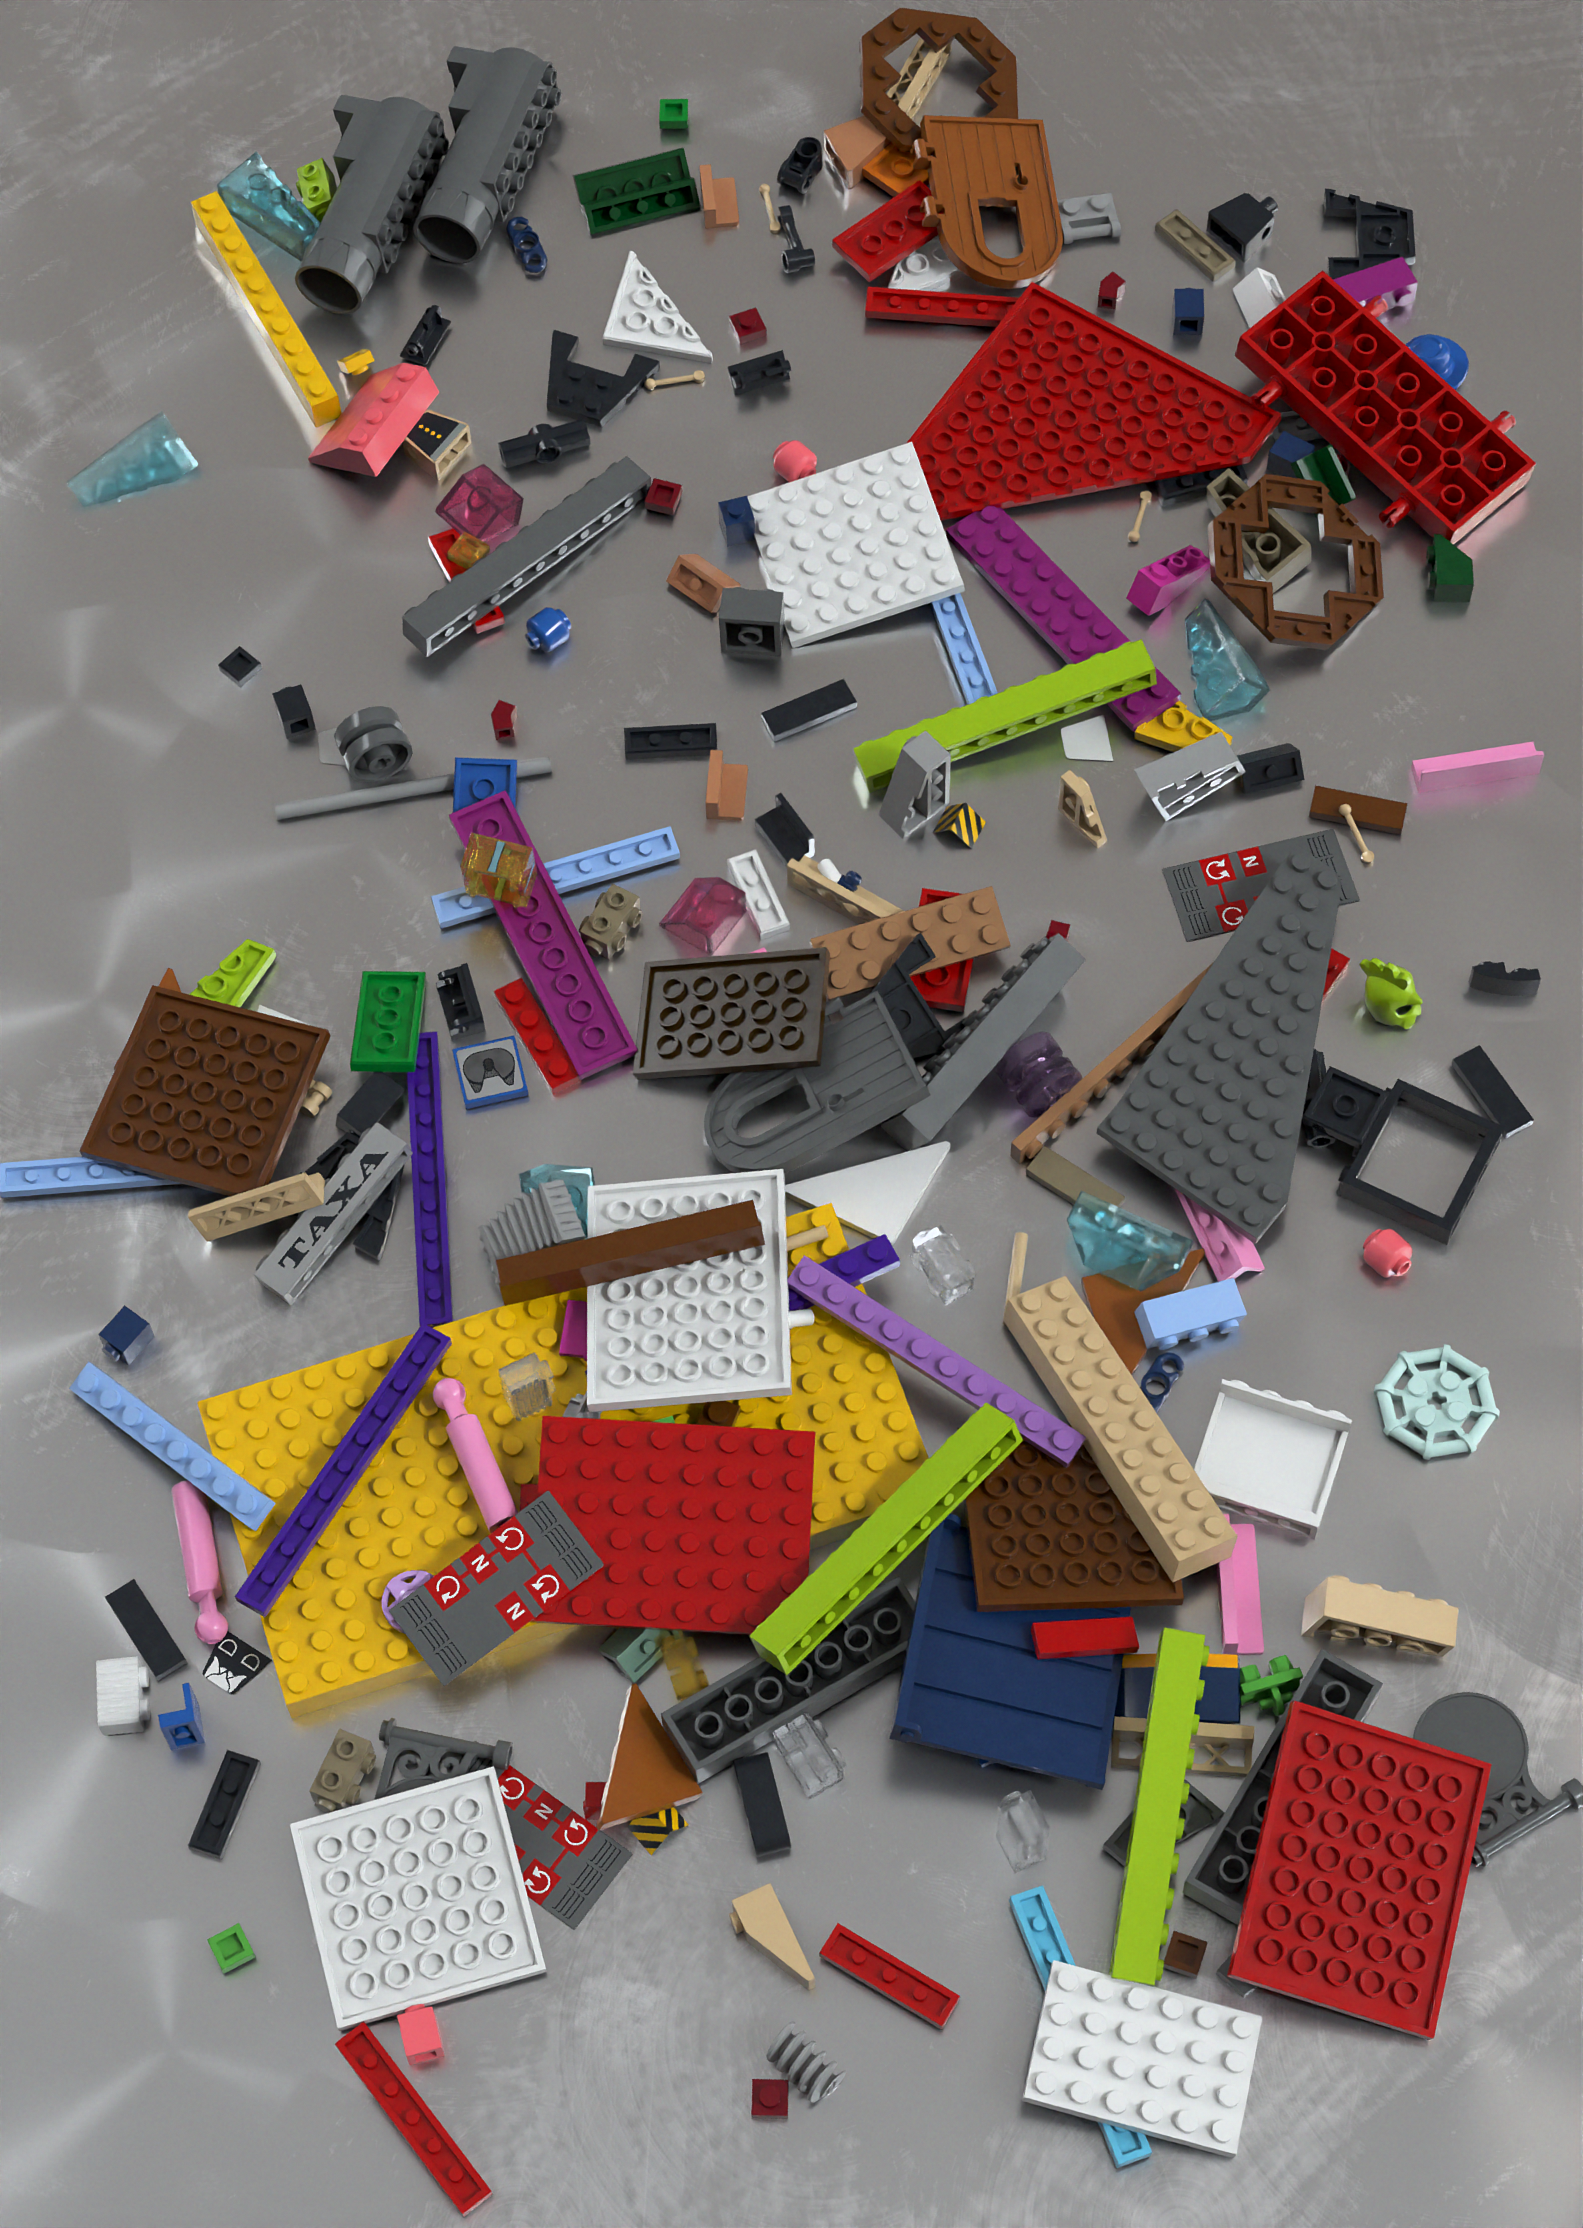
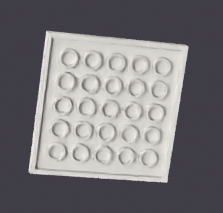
M912 442L748 496L755 518L754 535L772 589L784 593V625L792 648L965 591L962 578Z
M494 1766L290 1824L339 2031L356 2027L363 2021L366 2024L404 2013L406 2008L413 2005L424 2004L429 2006L547 1972Z

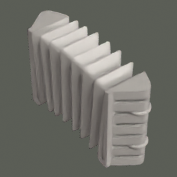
M564 1180L538 1184L539 1189L531 1188V1194L522 1192V1199L513 1198L514 1205L504 1204L505 1212L496 1211L497 1219L489 1218L490 1226L481 1225L478 1227L481 1234L479 1239L484 1242L485 1246L483 1249L488 1253L489 1257L487 1260L493 1266L492 1273L497 1278V1285H499L500 1279L496 1260L586 1238L581 1227V1220L578 1219L571 1201V1194L568 1193Z

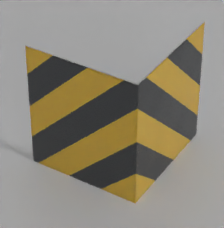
M967 803L946 807L932 833L951 829L972 849L986 822Z
M672 1807L634 1819L628 1825V1828L649 1854L652 1855L670 1832L687 1827L689 1824Z

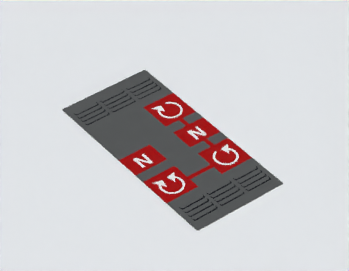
M1334 829L1163 868L1162 871L1186 940L1191 941L1236 930L1278 867L1297 845L1337 873L1341 882L1339 905L1359 901L1358 893Z
M547 1491L400 1601L389 1612L443 1686H445L603 1567L604 1564L552 1494Z
M465 1754L460 1758V1760H459V1763H460V1764H461V1761H462V1759L464 1758ZM480 1757L475 1758L468 1773L492 1767L493 1760ZM509 1765L507 1770L495 1768L527 1895L575 1930L633 1854L601 1830L598 1831L593 1824L511 1765Z

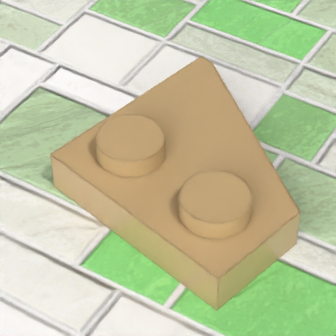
M1071 770L1060 776L1058 810L1096 848H1099L1107 842V838L1090 787L1082 777H1077Z

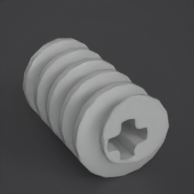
M792 2021L775 2037L766 2057L769 2062L779 2060L777 2064L779 2072L789 2070L787 2079L793 2083L800 2079L798 2090L802 2093L810 2090L808 2100L814 2103L830 2094L843 2080L846 2071L834 2075L833 2071L837 2062L834 2060L824 2065L823 2060L827 2053L822 2051L814 2055L812 2053L816 2045L814 2040L803 2045L802 2041L806 2032L803 2030L793 2035L792 2030L796 2023Z

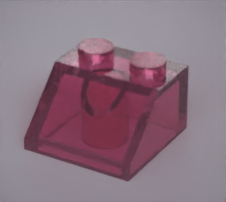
M482 464L461 475L436 507L435 513L474 547H477L519 525L524 498L489 467Z
M720 877L695 878L660 921L659 926L707 955L712 956L746 913V892Z

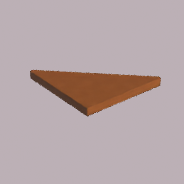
M1204 1248L1082 1277L1081 1283L1090 1312L1131 1375L1135 1373L1148 1350L1134 1312L1144 1301L1184 1291L1199 1263L1204 1258Z
M636 1683L632 1684L626 1692L627 1700L621 1714L617 1731L619 1733L617 1744L613 1749L609 1766V1779L605 1784L601 1801V1814L596 1823L598 1831L697 1800L703 1794Z

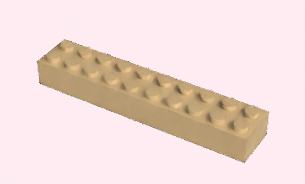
M1063 1276L1009 1298L1004 1316L1005 1324L1072 1428L1086 1436L1083 1445L1172 1583L1230 1558L1238 1537L1068 1278Z

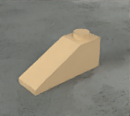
M771 1883L733 1899V1912L729 1914V1918L737 1934L743 1932L749 1944L806 1989H814L815 1977Z

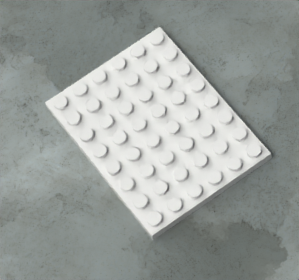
M783 1169L588 1186L587 1238L753 1200L765 1245L588 1286L587 1407L589 1412L792 1395L785 1176Z

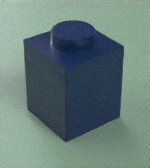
M1174 289L1172 307L1173 335H1202L1204 324V289Z
M1283 431L1269 450L1266 469L1280 476L1296 478L1290 464L1313 453L1315 446Z
M743 496L718 502L719 524L727 547L756 540L754 535L755 518L748 497Z
M125 1305L98 1334L103 1344L102 1351L111 1360L117 1362L120 1359L128 1366L155 1337L150 1323Z

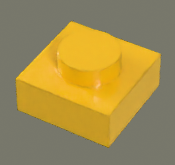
M361 349L338 360L337 363L341 372L357 375L368 370L367 364L374 362V358L370 350Z

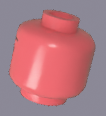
M785 441L775 450L773 454L774 469L788 482L816 474L817 457L800 441Z
M1378 1229L1372 1232L1363 1244L1365 1262L1382 1277L1401 1276L1412 1264L1410 1261L1412 1247L1395 1230Z

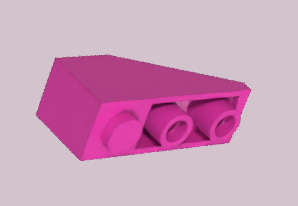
M1189 545L1138 570L1126 599L1149 616L1167 607L1210 568V559L1200 549Z

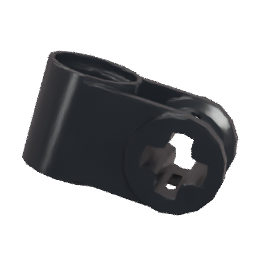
M805 137L798 141L789 157L782 163L777 175V183L781 185L786 183L798 188V191L802 194L809 190L813 180L823 166L822 147L818 139Z

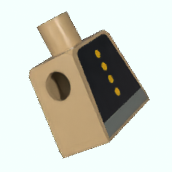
M426 410L404 439V452L412 461L438 481L472 443L469 425L432 410Z

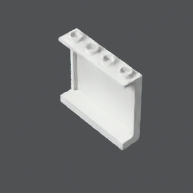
M1222 1379L1220 1392L1194 1471L1219 1509L1315 1539L1349 1434L1352 1419L1346 1418L1344 1414L1338 1411L1329 1410L1326 1412L1314 1408L1313 1405L1306 1401H1291L1282 1398L1278 1393L1271 1390L1259 1391L1250 1388L1246 1383L1239 1380L1227 1381Z

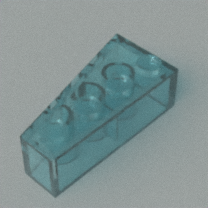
M256 151L217 184L218 194L233 217L299 261H302L307 245L314 237L320 222L301 201L296 200L292 195L291 189L279 181L274 170L263 163L262 157Z

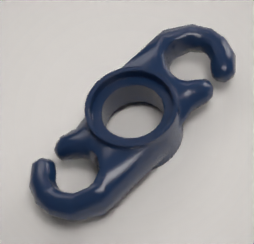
M514 217L508 221L506 231L515 254L521 258L523 264H527L525 266L526 271L539 273L546 268L548 261L539 237L532 231V227L528 225V219ZM517 224L527 225L524 230H515L513 228ZM524 241L534 243V246L529 249H523L519 245ZM531 259L540 261L536 266L528 264Z
M1167 1352L1159 1355L1141 1380L1140 1389L1156 1413H1158L1164 1402L1168 1399L1172 1384L1179 1377L1176 1371L1167 1373L1162 1367L1163 1363L1173 1361L1178 1371H1183L1184 1369L1183 1360L1175 1353ZM1153 1380L1160 1381L1165 1386V1390L1159 1395L1151 1394L1146 1389L1147 1383Z

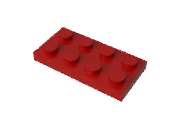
M921 180L917 181L832 239V247L868 282H871L938 235L937 227L922 226L925 213L920 212V206L925 197L932 196L931 190Z
M922 888L919 907L962 894ZM974 959L910 978L929 1007L964 1012Z

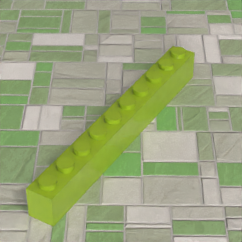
M1142 639L1135 642H1126L1114 650L1106 653H1097L1085 661L1077 664H1068L1056 672L1048 675H1039L1027 683L1019 686H1010L998 694L990 697H981L969 705L961 708H952L940 716L932 719L926 718L911 727L894 730L882 738L865 741L860 746L853 748L856 763L869 793L889 786L904 744L908 739L913 736H919L925 730L951 754V762L1156 685L1155 666Z
M985 1403L977 1412L973 1413L968 1421L951 1435L930 1458L926 1459L922 1466L907 1481L903 1482L898 1490L881 1504L859 1528L855 1529L851 1536L836 1551L832 1552L814 1573L809 1575L788 1598L782 1601L780 1606L764 1622L757 1626L749 1637L759 1656L785 1675H788L1023 1441L1015 1420L988 1403Z
M1165 1627L1159 1634L1109 1975H1111L1112 1979L1153 1987L1155 1981H1161L1164 1960L1158 1959L1160 1945H1166L1169 1933V1924L1164 1923L1166 1909L1171 1910L1174 1898V1889L1169 1888L1170 1875H1176L1178 1869L1179 1853H1174L1176 1839L1181 1840L1183 1835L1184 1818H1179L1181 1804L1186 1805L1190 1787L1188 1783H1184L1186 1769H1192L1195 1750L1189 1748L1191 1735H1196L1198 1731L1200 1715L1194 1714L1196 1700H1202L1205 1684L1204 1680L1199 1679L1201 1666H1207L1210 1649L1209 1646L1204 1645L1205 1635Z

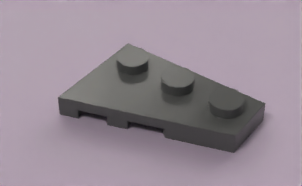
M1185 1779L1184 1783L1190 1785L1186 1805L1181 1804L1179 1818H1184V1829L1181 1840L1176 1839L1175 1844L1219 1820L1225 1814V1812ZM1133 1811L1102 1847L1123 1866H1125Z

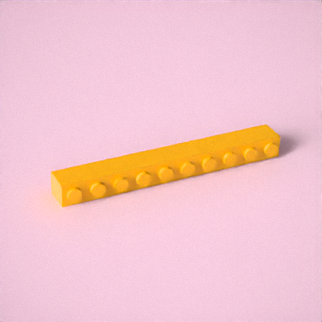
M215 191L191 201L196 226L315 428L339 418L342 412L337 392L218 192Z

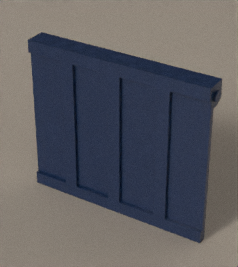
M949 1514L927 1538L889 1739L904 1743L922 1744L1084 1783L1086 1787L1103 1790L1124 1654L1037 1659L1031 1626L1033 1623L1129 1617L1131 1607L977 1612L968 1531L966 1527L961 1526V1519L958 1516Z

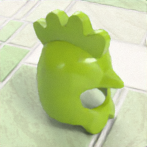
M1372 958L1371 961L1363 959L1359 965L1367 975L1364 997L1370 1014L1376 1021L1383 1024L1399 1025L1404 1029L1411 1028L1415 1023L1416 1017L1421 1015V1004H1423L1422 999L1416 992L1412 974L1403 967L1390 962L1385 964L1377 958ZM1413 1005L1404 1015H1398L1396 1009L1399 1007Z

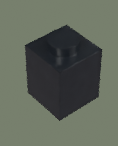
M301 684L285 687L278 692L272 693L275 708L287 739L316 730L312 711Z

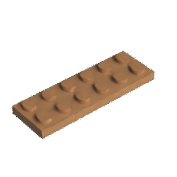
M989 886L811 938L810 944L812 948L827 947L830 952L827 986L828 1001L837 996L841 998L874 988L912 939L919 933L923 935L936 957L909 974L910 977L1010 948L1011 944L993 887Z

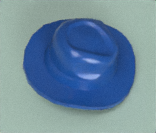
M1432 334L1415 337L1406 343V346L1452 388L1456 390L1464 382L1469 369V361L1466 352L1457 343L1448 338Z

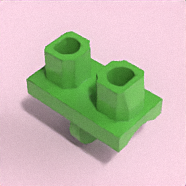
M1286 1655L1269 1661L1268 1667L1272 1675L1261 1678L1256 1665L1252 1664L1240 1668L1241 1707L1258 1702L1261 1711L1272 1708L1275 1716L1283 1715L1285 1712L1284 1704L1292 1700V1692L1297 1691L1300 1686V1679H1303L1300 1667L1293 1668Z

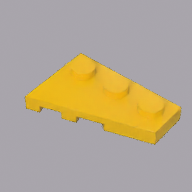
M1178 701L1174 706L1148 723L1145 722L1138 726L1134 739L1175 752L1219 732L1223 733L1230 746L1233 737L1206 718L1197 717L1187 710V705Z

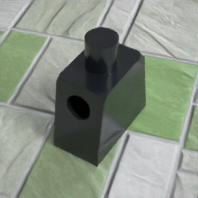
M1243 193L1208 212L1206 231L1245 263L1272 235L1275 219L1273 214L1278 211V205L1270 196L1258 202L1249 193Z

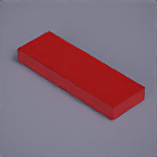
M1133 1617L1033 1623L1031 1626L1037 1659L1137 1653L1140 1647Z

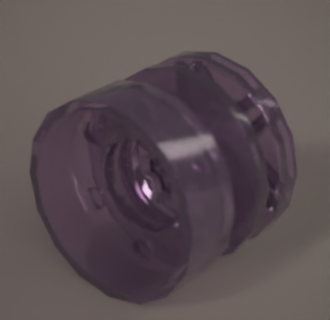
M1042 1031L1021 1040L1002 1057L995 1071L1010 1092H1016L1015 1099L1022 1105V1108L1029 1117L1036 1118L1041 1116L1061 1097L1069 1093L1083 1078L1078 1069L1073 1067L1071 1060L1068 1057H1062L1063 1051L1049 1032Z

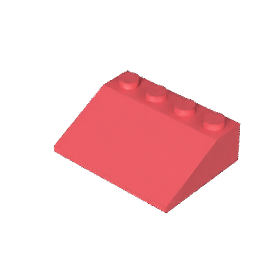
M401 363L370 375L308 457L309 462L377 477L439 394V390L426 367Z

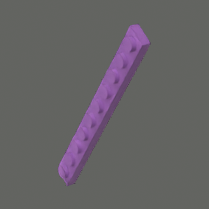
M803 1256L788 1277V1288L975 1409L979 1410L985 1403H988L1015 1420L1023 1440L1066 1468L1084 1443L1086 1436L807 1256Z

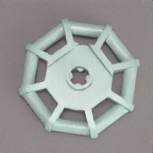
M1447 1344L1438 1348L1413 1352L1403 1350L1399 1352L1395 1363L1382 1381L1374 1387V1394L1378 1397L1385 1425L1383 1429L1387 1437H1394L1421 1454L1425 1460H1430V1457L1462 1452L1473 1453L1477 1450L1476 1445L1492 1422L1499 1418L1500 1410L1495 1405L1488 1378L1490 1375L1488 1369L1476 1365L1450 1348L1451 1345ZM1440 1361L1439 1369L1419 1372L1415 1366L1416 1364ZM1447 1362L1470 1377L1463 1381L1455 1372L1447 1371ZM1406 1371L1411 1378L1404 1390L1395 1389V1384ZM1477 1385L1482 1406L1472 1405L1469 1389ZM1436 1396L1445 1403H1442L1440 1410H1436L1435 1406L1428 1405L1427 1401ZM1392 1400L1401 1402L1404 1417L1401 1419H1396ZM1469 1416L1479 1418L1468 1434L1463 1431L1461 1427ZM1405 1427L1419 1428L1422 1430V1434L1426 1436V1441L1409 1432ZM1454 1435L1457 1439L1433 1443L1435 1437Z

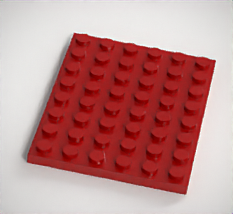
M542 1416L537 1498L547 1491L552 1494L603 1562L604 1566L530 1622L751 1635L757 1626L764 1622L780 1606L782 1601L788 1598L804 1582L809 1574L815 1431Z
M1295 1700L1292 1701L1289 1705L1227 1977L1420 2038L1434 2039L1492 1764Z

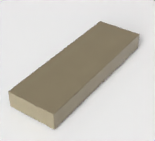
M1178 209L1156 223L1155 231L1213 282L1235 267L1236 261Z
M1045 1145L1026 1168V1175L1104 1225L1108 1224L1125 1201V1196Z

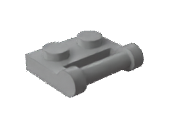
M1111 192L1057 200L1063 231V244H1071L1073 240L1111 235L1112 238L1121 236L1120 221L1117 218Z

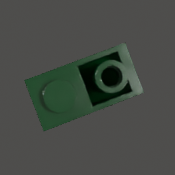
M1434 534L1432 546H1427L1426 563L1432 564V571L1428 572L1427 584L1428 590H1433L1434 602H1470L1474 587L1472 559L1441 534Z

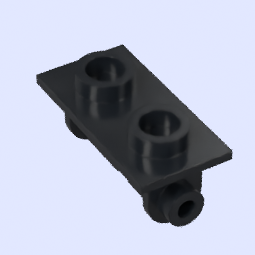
M432 305V307L426 309L400 353V357L425 366L427 365L451 324L450 320L442 317V309L439 306Z
M783 350L728 366L727 369L734 395H738L790 379L789 372L791 371L789 361L785 360Z

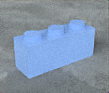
M1234 1278L1144 1301L1134 1312L1147 1349L1158 1346L1159 1350L1171 1348L1177 1345L1179 1340L1189 1338L1190 1342L1201 1340L1212 1331L1219 1330L1221 1334L1231 1332L1239 1328V1323L1247 1315Z

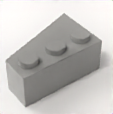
M926 730L919 736H913L908 739L901 749L878 814L902 839L949 804L951 754Z
M1222 732L1208 736L1201 741L1134 769L1165 821L1246 772Z

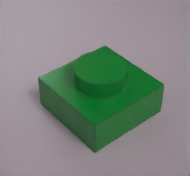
M660 99V129H688V99Z

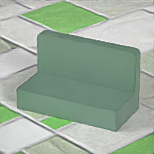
M620 1627L598 1650L602 1655L614 1660L627 1679L635 1683L683 1635L680 1631Z

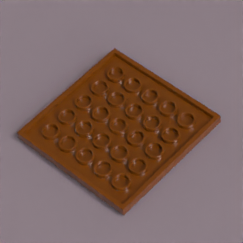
M152 985L79 1152L82 1157L227 1196H234L268 1185L331 1035L327 1029Z
M1023 1440L964 1499L977 1612L1178 1606L1183 1604L1184 1594L1181 1579L1172 1583L1083 1444L1066 1468Z

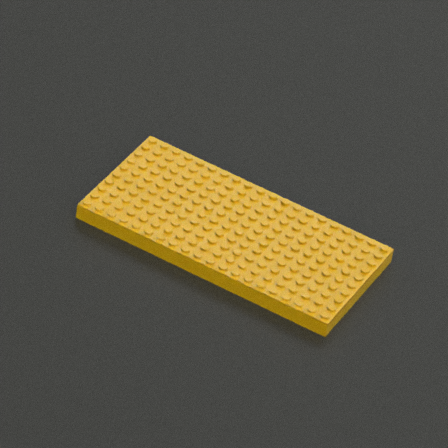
M832 1203L786 1217L787 1237L825 1225L829 1236L828 1238L787 1251L788 1277L804 1255L820 1264L849 1250ZM860 1284L855 1287L856 1289L867 1295L863 1284ZM587 1287L507 1306L504 1305L433 1328L450 1337L452 1341L451 1346L267 1616L263 1617L260 1615L291 1718L434 1673L407 1635L394 1629L386 1620L382 1610L383 1592L393 1577L406 1571L422 1570L435 1576L491 1534L446 1431L447 1425L451 1422L446 1410L439 1408L434 1402V1388L440 1380L445 1378L456 1379L463 1384L466 1391L464 1406L467 1413L477 1415L519 1513L521 1484H538L542 1416L562 1417L570 1399L575 1398L577 1394L585 1395L587 1391V1378L585 1375L587 1361L579 1357L559 1355L567 1301L587 1302ZM816 1305L808 1308L814 1313L813 1325L793 1327L790 1330L792 1395L726 1400L739 1405L741 1409L734 1427L815 1431L810 1550L849 1538L853 1531L859 1528L929 1458L889 1352ZM415 1333L197 1402L212 1455L276 1503L256 1531L249 1528L230 1513L248 1576ZM706 1402L602 1411L600 1419L652 1422L673 1416L675 1423L697 1424ZM414 1578L404 1580L403 1582L409 1584L414 1580ZM392 1594L389 1596L388 1607L395 1601ZM529 1622L486 1655L578 1625Z

